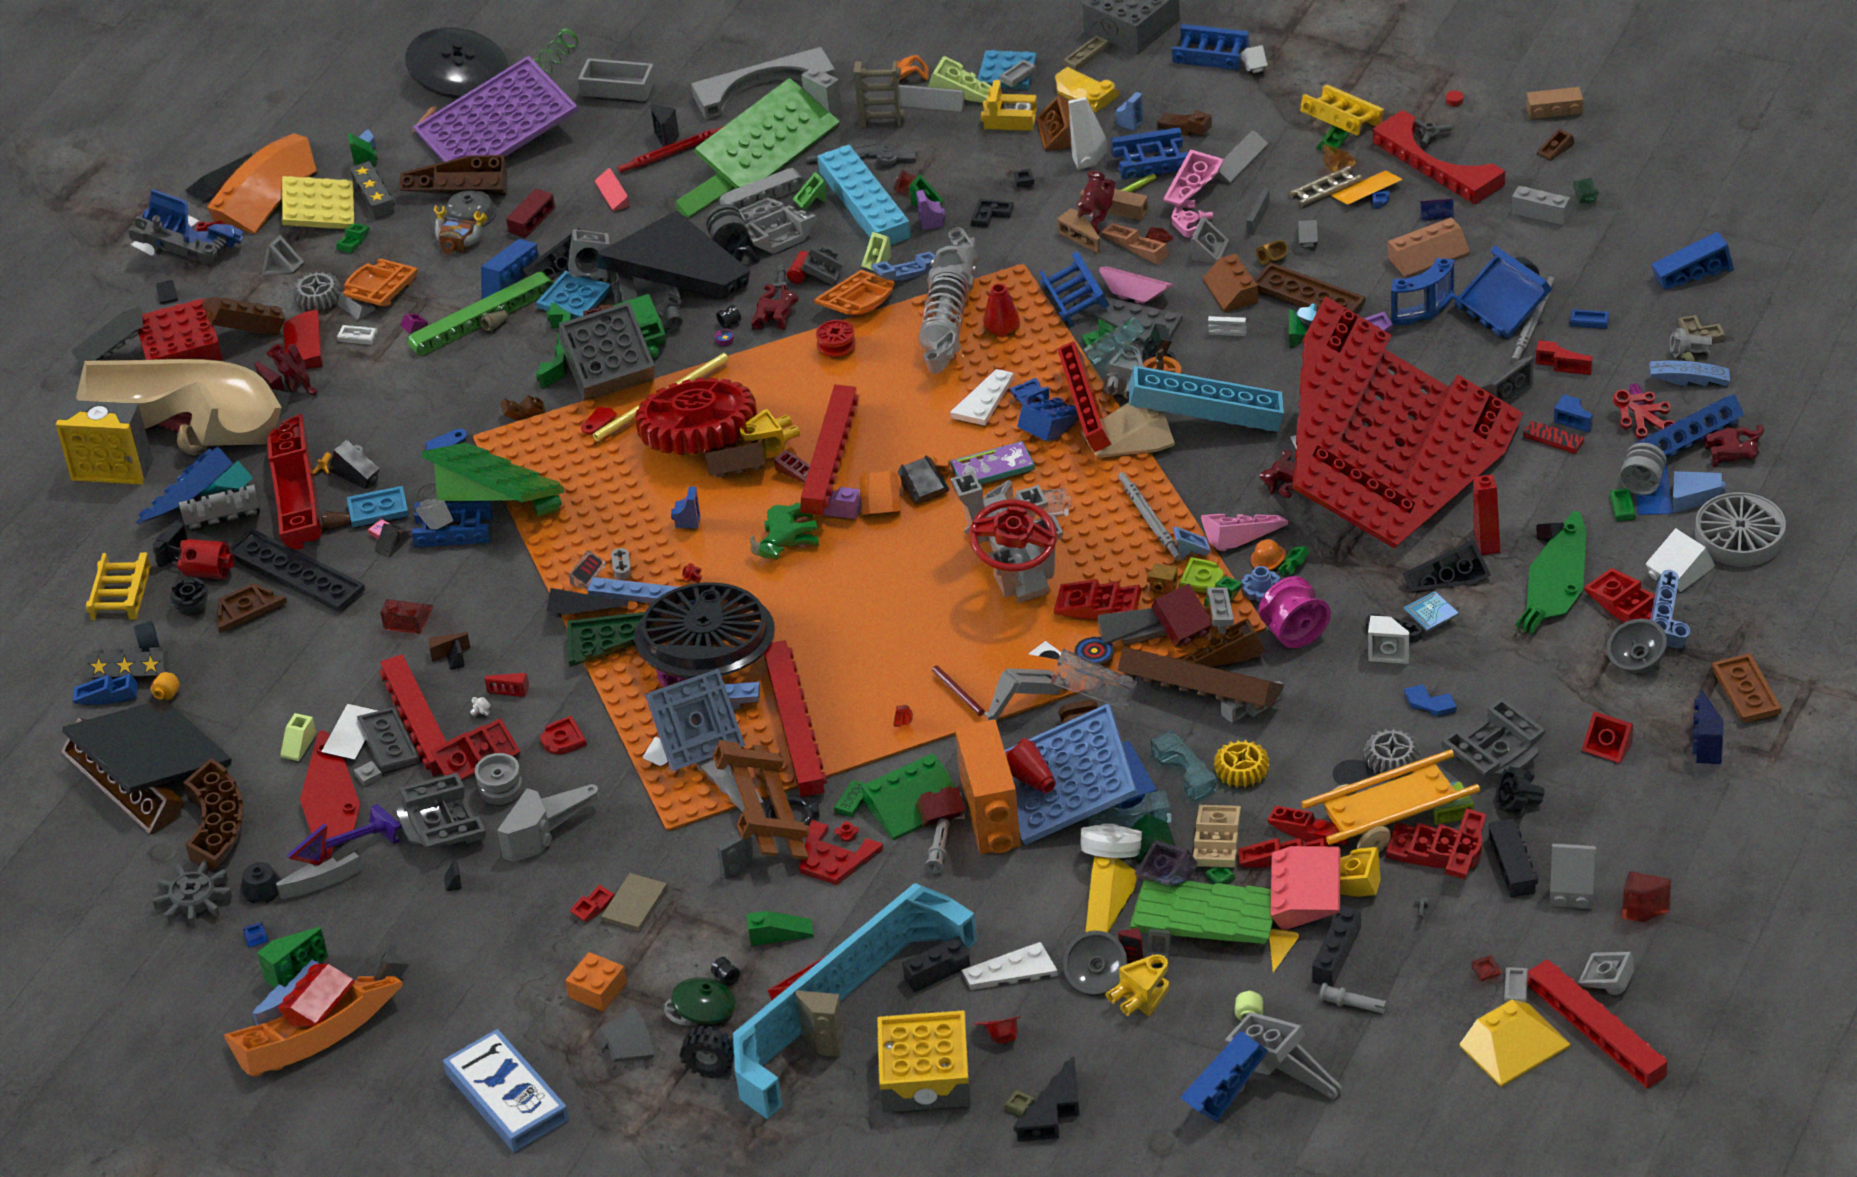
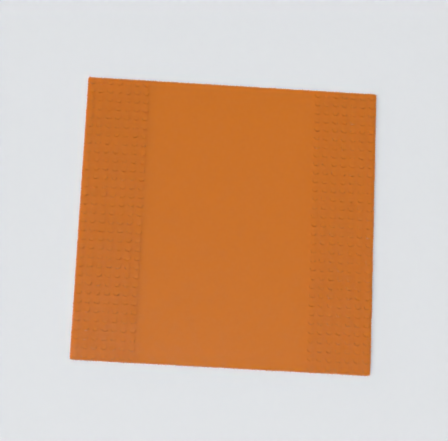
M1025 264L1016 265L974 279L973 287L967 295L963 323L961 325L959 339L961 349L954 353V358L938 374H931L924 360V354L927 351L919 344L918 336L927 300V294L844 319L843 321L849 322L853 326L856 340L855 348L846 355L829 357L819 352L816 338L817 328L728 355L729 360L701 378H704V380L718 378V381L728 379L731 380V383L739 382L742 386L748 387L755 397L757 414L765 409H768L775 419L788 414L792 421L791 426H798L800 436L786 441L785 450L793 453L809 465L812 461L834 384L856 387V394L859 395V404L856 406V414L853 417L849 439H846V449L843 450V460L840 462L839 473H836L837 478L836 484L833 485V492L840 487L860 490V477L866 471L871 473L888 471L890 469L898 474L897 471L901 465L922 459L925 455L933 460V455L944 451L949 460H954L1023 441L1035 465V470L980 485L983 489V498L987 493L1008 480L1012 482L1014 498L1016 491L1039 485L1048 502V507L1043 508V510L1049 516L1055 515L1063 531V537L1055 545V571L1053 578L1047 580L1048 594L1017 603L1015 595L1005 598L994 577L993 567L980 560L973 551L969 534L964 532L968 522L965 518L963 503L959 500L951 484V478L956 477L951 466L949 474H941L949 487V491L918 504L912 501L909 491L902 488L901 477L898 474L901 511L862 515L861 503V509L856 519L814 514L813 518H799L795 523L816 520L817 530L802 534L818 536L819 546L798 544L784 547L785 550L780 553L778 559H771L754 555L750 551V537L753 535L756 542H761L767 538L769 532H765L764 521L767 520V511L774 505L790 506L795 503H801V494L805 484L776 471L774 463L776 457L767 458V463L763 465L764 468L752 470L751 467L746 468L745 472L734 474L731 471L726 472L725 476L715 477V475H709L706 456L702 451L689 455L688 452H685L683 455H674V452L669 454L662 453L661 450H653L650 446L645 445L638 436L636 418L600 441H596L593 434L587 435L581 431V426L597 407H611L617 413V416L609 422L611 423L637 407L650 394H656L657 390L669 387L670 384L676 383L706 363L667 374L652 381L595 399H586L585 401L475 434L473 439L477 447L489 450L490 454L511 460L512 464L539 472L540 476L558 481L564 486V493L557 494L562 501V506H559L560 510L541 517L536 516L531 500L526 502L503 500L549 593L550 588L588 594L587 590L593 577L619 580L614 576L611 553L617 548H624L629 554L631 576L623 581L675 587L695 584L696 582L692 580L689 583L685 582L684 577H682L683 568L692 563L694 567L702 569L699 574L702 575L700 583L715 582L734 585L749 591L758 598L773 617L775 625L773 642L786 640L788 648L792 647L794 659H791V661L796 662L797 673L795 675L799 674L801 686L798 687L803 688L805 700H802V702L807 703L808 714L806 716L810 715L812 723L810 730L814 729L816 741L813 743H817L820 755L817 758L821 757L823 763V770L821 772H825L826 778L954 736L955 727L988 720L984 714L978 716L932 672V668L936 665L978 703L985 712L990 709L999 678L1006 668L1057 671L1071 683L1068 689H1061L1059 695L1014 693L997 720L999 721L1127 678L1124 677V672L1117 671L1123 647L1180 660L1200 647L1206 648L1209 646L1210 640L1214 637L1221 638L1226 634L1218 633L1217 626L1212 625L1206 636L1202 638L1197 636L1193 638L1191 643L1185 646L1180 644L1176 647L1168 635L1126 646L1123 645L1120 639L1112 642L1115 654L1112 662L1106 667L1091 669V667L1086 666L1084 668L1076 662L1074 655L1075 646L1085 638L1101 637L1098 631V620L1055 615L1054 608L1061 584L1097 579L1099 584L1119 582L1120 587L1140 585L1142 592L1137 609L1140 610L1152 608L1151 606L1156 599L1168 594L1150 591L1147 574L1148 571H1152L1154 563L1177 567L1178 583L1175 590L1179 588V582L1191 557L1215 562L1223 571L1224 576L1235 578L1211 544H1209L1211 551L1207 556L1190 551L1183 560H1175L1170 551L1166 550L1124 490L1125 486L1118 478L1121 472H1124L1128 479L1136 485L1175 543L1176 540L1173 532L1175 526L1207 538L1151 452L1097 458L1081 435L1083 428L1080 419L1058 439L1045 441L1017 427L1023 405L1011 394L1010 389L1016 385L1024 384L1033 378H1037L1040 387H1049V400L1057 397L1063 399L1064 403L1068 405H1075L1057 348L1072 341L1075 342L1083 356L1102 417L1104 418L1120 408L1111 393L1107 394L1105 390H1102L1104 382ZM998 283L1004 284L1008 289L1020 318V327L1007 333L1004 337H998L996 334L987 331L983 325L991 287ZM996 369L1014 373L1012 383L985 426L950 418V412ZM1034 398L1035 403L1041 402V400ZM737 438V442L745 441V439ZM689 487H697L701 513L699 528H676L675 521L671 520V509L675 508L676 501H680L687 496ZM1036 514L1034 520L1040 519V517ZM988 541L979 543L981 549L987 555L993 552ZM592 554L600 559L602 564L588 583L585 584L575 577L572 572ZM1240 588L1237 595L1230 602L1234 619L1233 625L1249 618L1257 634L1266 630L1265 623L1260 619L1259 614L1247 597L1243 595V590ZM1195 592L1203 608L1205 609L1206 613L1212 621L1210 608L1204 606V599L1207 597V592ZM628 601V606L562 614L561 619L567 629V621L645 612L651 603ZM760 620L747 621V622H760ZM745 630V631H749V632L755 633L757 630ZM734 636L735 638L743 641L744 643L748 641L747 639ZM722 639V641L726 644L727 647H735L734 645ZM1046 641L1070 658L1072 662L1030 655L1029 653ZM636 645L584 662L591 680L665 830L671 831L738 808L726 793L723 794L719 790L715 782H711L707 775L697 768V763L671 771L668 762L659 766L643 758L654 737L659 738L645 694L664 687L657 677L656 669L641 658ZM763 655L751 665L721 677L724 684L760 683L759 702L741 703V709H733L745 746L740 748L753 750V744L768 746L771 753H778L779 756H782L784 758V765L781 769L778 768L777 772L783 789L787 792L798 788ZM747 767L761 799L769 798L770 796L760 769Z

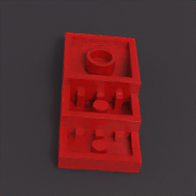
M1611 568L1584 587V591L1598 604L1624 623L1634 619H1651L1655 594L1643 589L1641 581Z
M1097 579L1061 584L1054 613L1055 615L1098 620L1099 615L1137 610L1142 589L1140 585L1120 587L1119 582L1099 584Z
M501 718L486 726L482 725L469 733L465 732L430 751L444 776L458 773L461 781L475 776L476 765L487 755L505 753L515 757L521 753Z

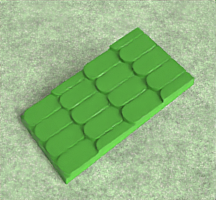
M1149 877L1144 879L1141 884L1129 929L1139 928L1140 933H1149L1150 929L1169 930L1172 936L1266 944L1273 920L1271 917V889L1249 885L1239 887L1221 883L1212 885L1187 880L1174 884Z

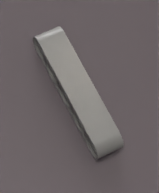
M789 168L726 192L720 197L719 202L720 205H733L739 210L768 197L777 199L798 191L804 186L805 181L794 168Z

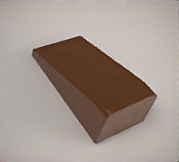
M1559 128L1536 153L1551 161L1575 143L1573 135Z
M468 632L429 638L432 661L447 657L455 640L460 641L462 651L471 648Z

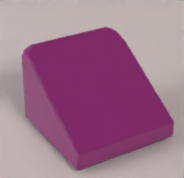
M406 313L401 322V327L408 333H413L428 325V322L420 314Z

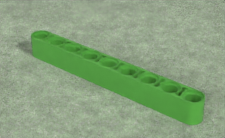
M543 272L535 273L412 333L407 339V344L418 355H425L482 327L480 320L485 314L502 310L509 314L539 299L554 282Z

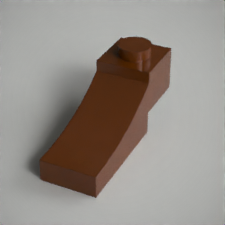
M1197 110L1190 115H1177L1165 112L1157 121V127L1164 130L1180 128L1181 135L1187 137L1191 133L1204 136L1212 127V115Z

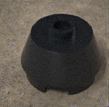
M193 577L194 580L187 581L180 579L171 587L170 601L183 615H196L202 612L206 606L208 589L199 578Z
M256 862L244 870L240 890L245 898L252 903L262 900L269 902L278 896L276 883L281 880V877L269 864Z

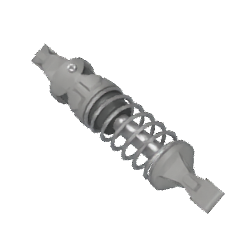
M960 227L949 231L948 237L952 245L943 246L936 252L934 259L931 260L932 268L929 270L927 278L929 291L918 338L919 344L927 351L924 354V360L931 374L942 372L950 360L954 358V353L961 349L959 339L967 295L973 287L974 278L972 273H975L976 268L974 265L979 260L975 249V237L969 238Z

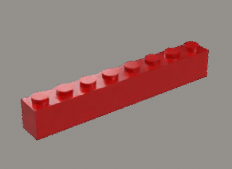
M1072 341L1057 348L1085 437L1095 453L1112 444L1083 356L1075 342Z
M403 654L380 661L382 670H379L381 680L386 681L388 694L392 693V702L394 706H398L397 710L400 718L405 719L403 722L407 732L411 731L410 738L413 744H417L416 750L419 757H423L422 761L425 769L430 770L433 777L442 774L430 751L446 743V740Z
M1546 959L1528 971L1527 986L1646 1089L1667 1076L1668 1061L1666 1058L1651 1048L1648 1042L1638 1037L1633 1029L1624 1025L1616 1015L1611 1014L1602 1003L1597 1002L1591 997L1587 990H1583L1577 985L1573 978L1564 974L1557 965Z

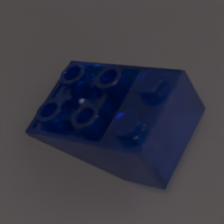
M1699 690V698H1695L1694 710H1698V713L1694 712L1693 725H1697V727H1693V740H1697V742H1693L1692 754L1696 755V763L1721 764L1724 720L1704 691Z

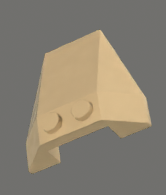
M1128 402L1103 418L1112 445L1094 454L1097 458L1158 452L1175 446V442L1167 419L1162 411L1136 408L1129 405ZM1083 431V432L1081 433V435H1082V437L1084 438V440L1086 441V443L1089 445V447L1091 448L1089 442L1087 441V439H1086V437H1085L1084 431Z

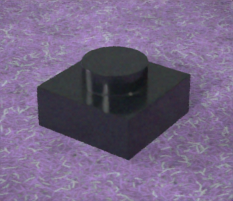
M1031 168L1013 171L1017 188L1035 185Z

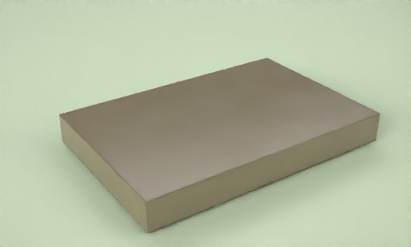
M629 873L602 914V921L640 932L668 889L667 883Z

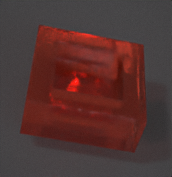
M1492 955L1471 961V967L1481 982L1501 975V969Z

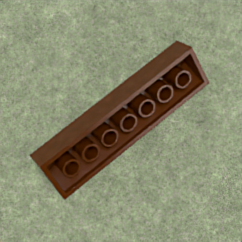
M1124 647L1122 648L1117 670L1124 672V677L1136 679V676H1141L1142 681L1154 683V680L1161 681V686L1170 688L1174 684L1179 686L1178 690L1187 692L1195 689L1197 690L1196 694L1208 696L1211 693L1215 694L1216 699L1227 701L1228 697L1234 699L1233 703L1245 705L1246 702L1252 703L1253 708L1264 710V706L1272 707L1284 688V684Z
M78 718L76 723L87 719ZM69 738L61 750V753L149 834H154L176 820L185 803L166 784L129 794Z

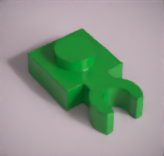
M1306 546L1292 547L1283 560L1284 564L1278 569L1282 576L1286 572L1292 575L1295 567L1304 563L1306 556L1310 552Z

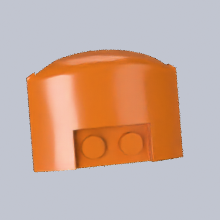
M377 259L378 264L370 265L367 263L357 269L347 279L343 294L349 298L380 306H388L391 304V299L405 286L410 287L418 272V268L384 259Z
M860 270L815 298L814 303L848 315H861L880 306L889 297L895 283L892 280Z

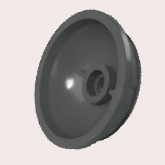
M478 190L462 191L455 194L446 205L447 213L444 219L448 217L477 222L474 218V213L479 211L481 216L482 213L487 216V221L481 225L484 227L494 220L497 208L491 198L484 192Z
M1630 620L1618 626L1610 635L1606 647L1607 655L1610 661L1619 669L1629 673H1643L1653 669L1663 659L1667 648V636L1663 628L1652 620Z

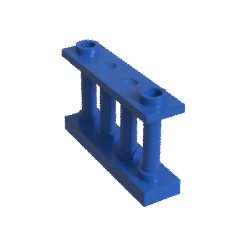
M1181 24L1180 37L1182 44L1181 47L1172 46V62L1240 70V54L1238 52L1240 49H1247L1249 47V31ZM1189 43L1199 44L1197 49L1188 48ZM1206 45L1216 46L1214 51L1204 49ZM1223 47L1233 48L1231 53L1221 52Z
M1078 251L1071 254L1074 259L1072 265L1049 278L1045 276L1043 271L1039 272L1042 277L1040 283L1044 290L1048 289L1061 310L1059 314L1063 322L1068 321L1071 327L1074 324L1070 317L1094 303H1100L1103 309L1110 306ZM1080 271L1078 276L1055 289L1051 286V284L1067 275ZM1080 282H1087L1084 287L1061 300L1058 298L1057 295ZM1093 292L1092 297L1067 311L1064 308L1065 305L1086 293Z

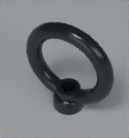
M787 796L789 804H798L805 808L806 816L801 821L805 825L809 826L813 818L820 817L817 801L810 802L800 796ZM773 804L767 810L766 818L774 819L775 810Z

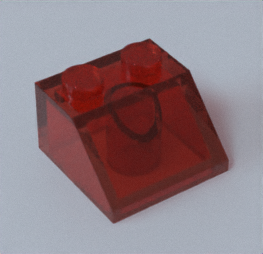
M386 599L380 611L383 628L386 630L421 634L433 609V604Z
M1629 871L1623 889L1622 918L1646 922L1669 912L1672 879Z

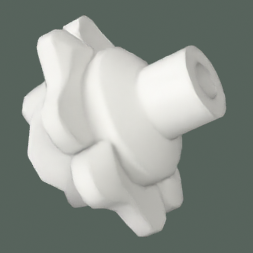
M473 697L471 701L474 708L470 711L471 715L474 717L478 714L489 716V702L484 697Z

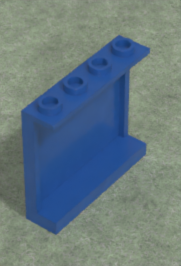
M1494 246L1490 250L1494 255L1490 262L1459 297L1453 293L1451 296L1455 300L1454 305L1457 308L1467 310L1466 313L1473 319L1477 317L1485 328L1491 327L1492 332L1498 337L1503 336L1509 339L1550 293L1552 288L1545 279L1497 246Z

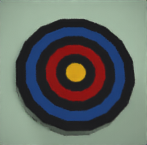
M1089 637L1081 640L1075 646L1074 651L1076 662L1084 668L1087 666L1091 667V669L1106 667L1112 662L1115 654L1113 644L1104 645L1101 637Z

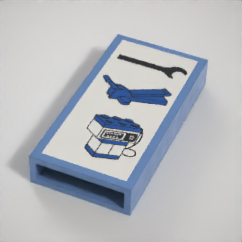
M498 1029L486 1034L484 1037L443 1060L446 1075L513 1152L518 1151L569 1121L567 1106Z

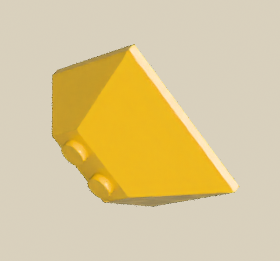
M1513 999L1477 1019L1460 1043V1048L1500 1087L1571 1047V1044L1530 1004Z

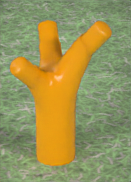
M326 452L321 460L318 459L317 462L319 464L313 470L314 475L321 469L327 475L330 473L327 466L332 457L330 453Z

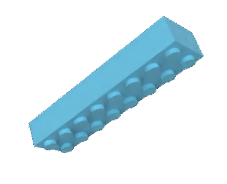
M850 145L842 146L817 156L819 173L869 238H871L872 232L889 237L890 245L911 238L909 220Z
M1135 365L1133 366L1129 381V405L1136 408H1147L1154 411L1170 412L1175 415H1187L1192 418H1203L1210 421H1220L1231 425L1237 424L1248 428L1254 427L1276 432L1279 431L1284 414L1282 392Z

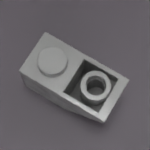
M436 498L432 500L427 499L420 502V507L415 509L416 513L430 529H439L453 521L444 500H437Z

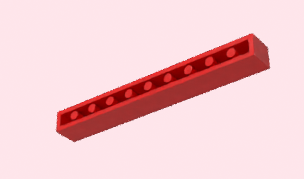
M834 384L801 494L800 513L824 515L825 508H829L830 496L833 494V485L836 484V473H839L840 462L843 460V450L846 449V439H849L853 417L856 414V406L859 404V395L856 394V387Z
M786 640L773 642L765 652L764 659L800 797L825 793L824 784H827L826 774L821 772L823 770L821 757L817 758L820 755L817 743H813L816 741L814 729L810 730L812 727L810 715L806 716L808 714L807 703L802 702V700H805L803 688L798 687L801 686L799 674L795 675L797 673L796 662L791 661V659H794L792 647L788 648Z

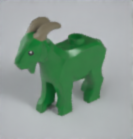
M795 503L790 506H772L767 511V520L764 521L765 532H769V535L761 542H756L752 535L750 537V551L754 555L763 558L778 559L780 553L785 550L784 547L798 544L819 546L818 536L802 534L817 530L816 520L795 523L796 520L802 517L813 518L814 514L800 513L801 503Z

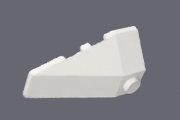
M1086 97L1068 101L1072 158L1078 170L1096 166L1107 153L1106 136Z

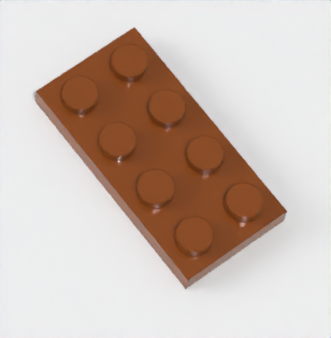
M1750 653L1712 662V670L1742 723L1781 714L1782 708Z

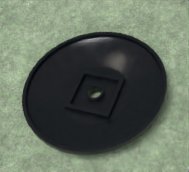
M445 27L426 31L411 41L405 56L407 70L419 85L435 94L459 99L508 69L506 56L495 42L480 33L463 28Z

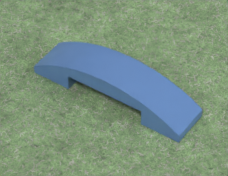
M931 252L917 254L915 261L891 266L885 261L872 264L871 268L885 279L896 281L908 280L929 272L932 268L931 260L934 259L935 255Z

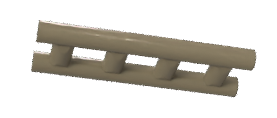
M1348 165L1289 191L1290 198L1298 196L1301 199L1299 201L1300 207H1304L1361 182L1362 176L1359 174L1353 177L1350 174L1352 168ZM1341 176H1343L1346 179L1341 183H1338L1336 180H1334ZM1325 183L1331 186L1325 190L1320 187ZM1312 189L1316 192V194L1311 196L1305 194V192Z

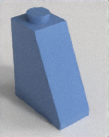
M1674 471L1673 512L1702 506L1710 499L1725 493V481H1722V473Z

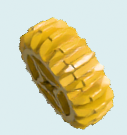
M1237 740L1236 743L1230 741L1228 745H1223L1221 749H1218L1217 755L1214 758V770L1217 778L1221 779L1222 783H1227L1229 787L1235 785L1236 788L1244 786L1246 789L1247 785L1254 787L1255 782L1261 783V780L1266 778L1269 770V758L1266 749H1262L1261 745H1256L1254 741L1248 743L1247 740L1244 742Z

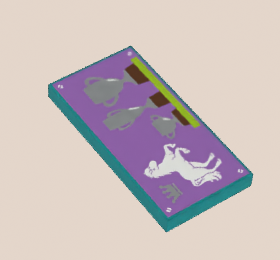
M1023 441L950 460V466L956 477L974 471L979 484L1035 470V465Z

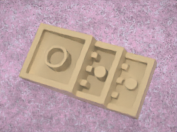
M1199 805L1194 840L1193 866L1235 867L1241 806Z

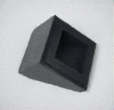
M173 280L156 283L161 304L178 300Z
M1564 523L1537 524V539H1552L1564 527Z
M455 640L447 655L450 669L461 668L465 665L460 641Z
M456 860L452 861L444 876L446 891L458 890L462 887L460 871Z

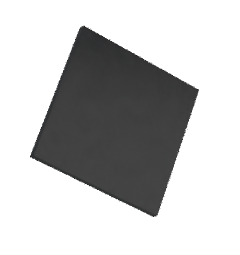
M165 699L63 726L62 730L73 743L129 794L189 777L210 758L220 763L223 767L230 765L232 761L230 756Z

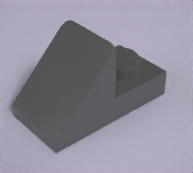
M390 943L380 958L375 978L383 980L386 976H395L400 980L409 966L408 962L398 958L395 954L397 946Z

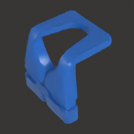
M1033 378L1024 384L1016 385L1010 389L1011 394L1023 406L1034 402V398L1041 401L1049 400V387H1040L1037 378Z

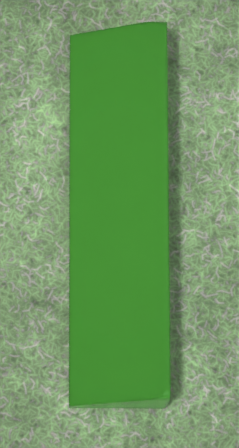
M717 174L676 201L677 211L690 218L720 199L724 193L735 188Z

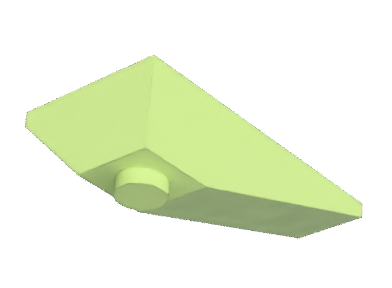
M943 56L931 76L928 87L963 90L965 100L980 103L986 101L989 87L992 86L975 78L976 75L972 72L970 74L963 69L964 66Z

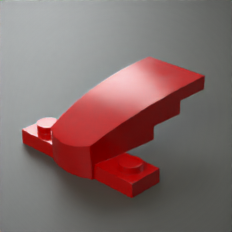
M1466 808L1459 831L1439 824L1438 829L1421 823H1418L1415 828L1397 822L1385 857L1415 865L1446 869L1445 874L1465 880L1468 870L1473 869L1481 859V832L1487 814Z

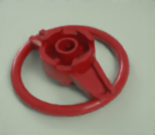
M1009 499L992 503L982 509L971 524L969 539L975 554L987 565L1002 571L1019 572L1040 565L1051 555L1056 545L1057 531L1052 518L1042 508L1028 501ZM1007 508V510L1001 513L998 512L996 516L985 518L998 509ZM1025 509L1037 514L1045 522L1048 530L1033 522V518L1027 514ZM977 536L995 537L998 545L1009 548L1023 549L1027 546V543L1045 549L1033 560L1020 564H1008L989 557L981 549Z

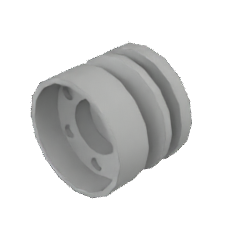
M1637 443L1629 447L1619 474L1622 486L1625 489L1629 488L1630 492L1639 495H1648L1655 492L1660 485L1666 466L1664 452L1650 443Z

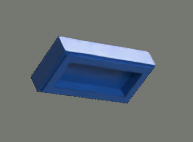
M1571 310L1570 326L1608 328L1609 312Z

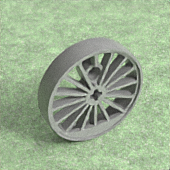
M1734 492L1716 496L1699 509L1695 520V540L1706 547L1712 560L1729 566L1749 567L1765 563L1781 551L1786 538V520L1780 508L1772 501L1751 493ZM1735 510H1740V517H1738ZM1743 510H1748L1743 518ZM1717 536V537H1715V538L1712 539V540H1709V539H1708V538H1710V537ZM1751 540L1762 548L1756 549ZM1738 542V550H1732ZM1746 542L1750 551H1741V543Z

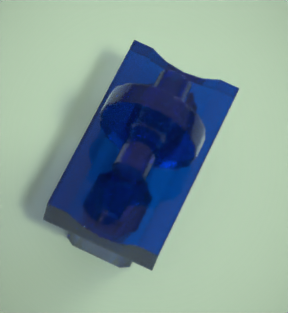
M1453 198L1420 201L1421 220H1441V218L1454 217Z

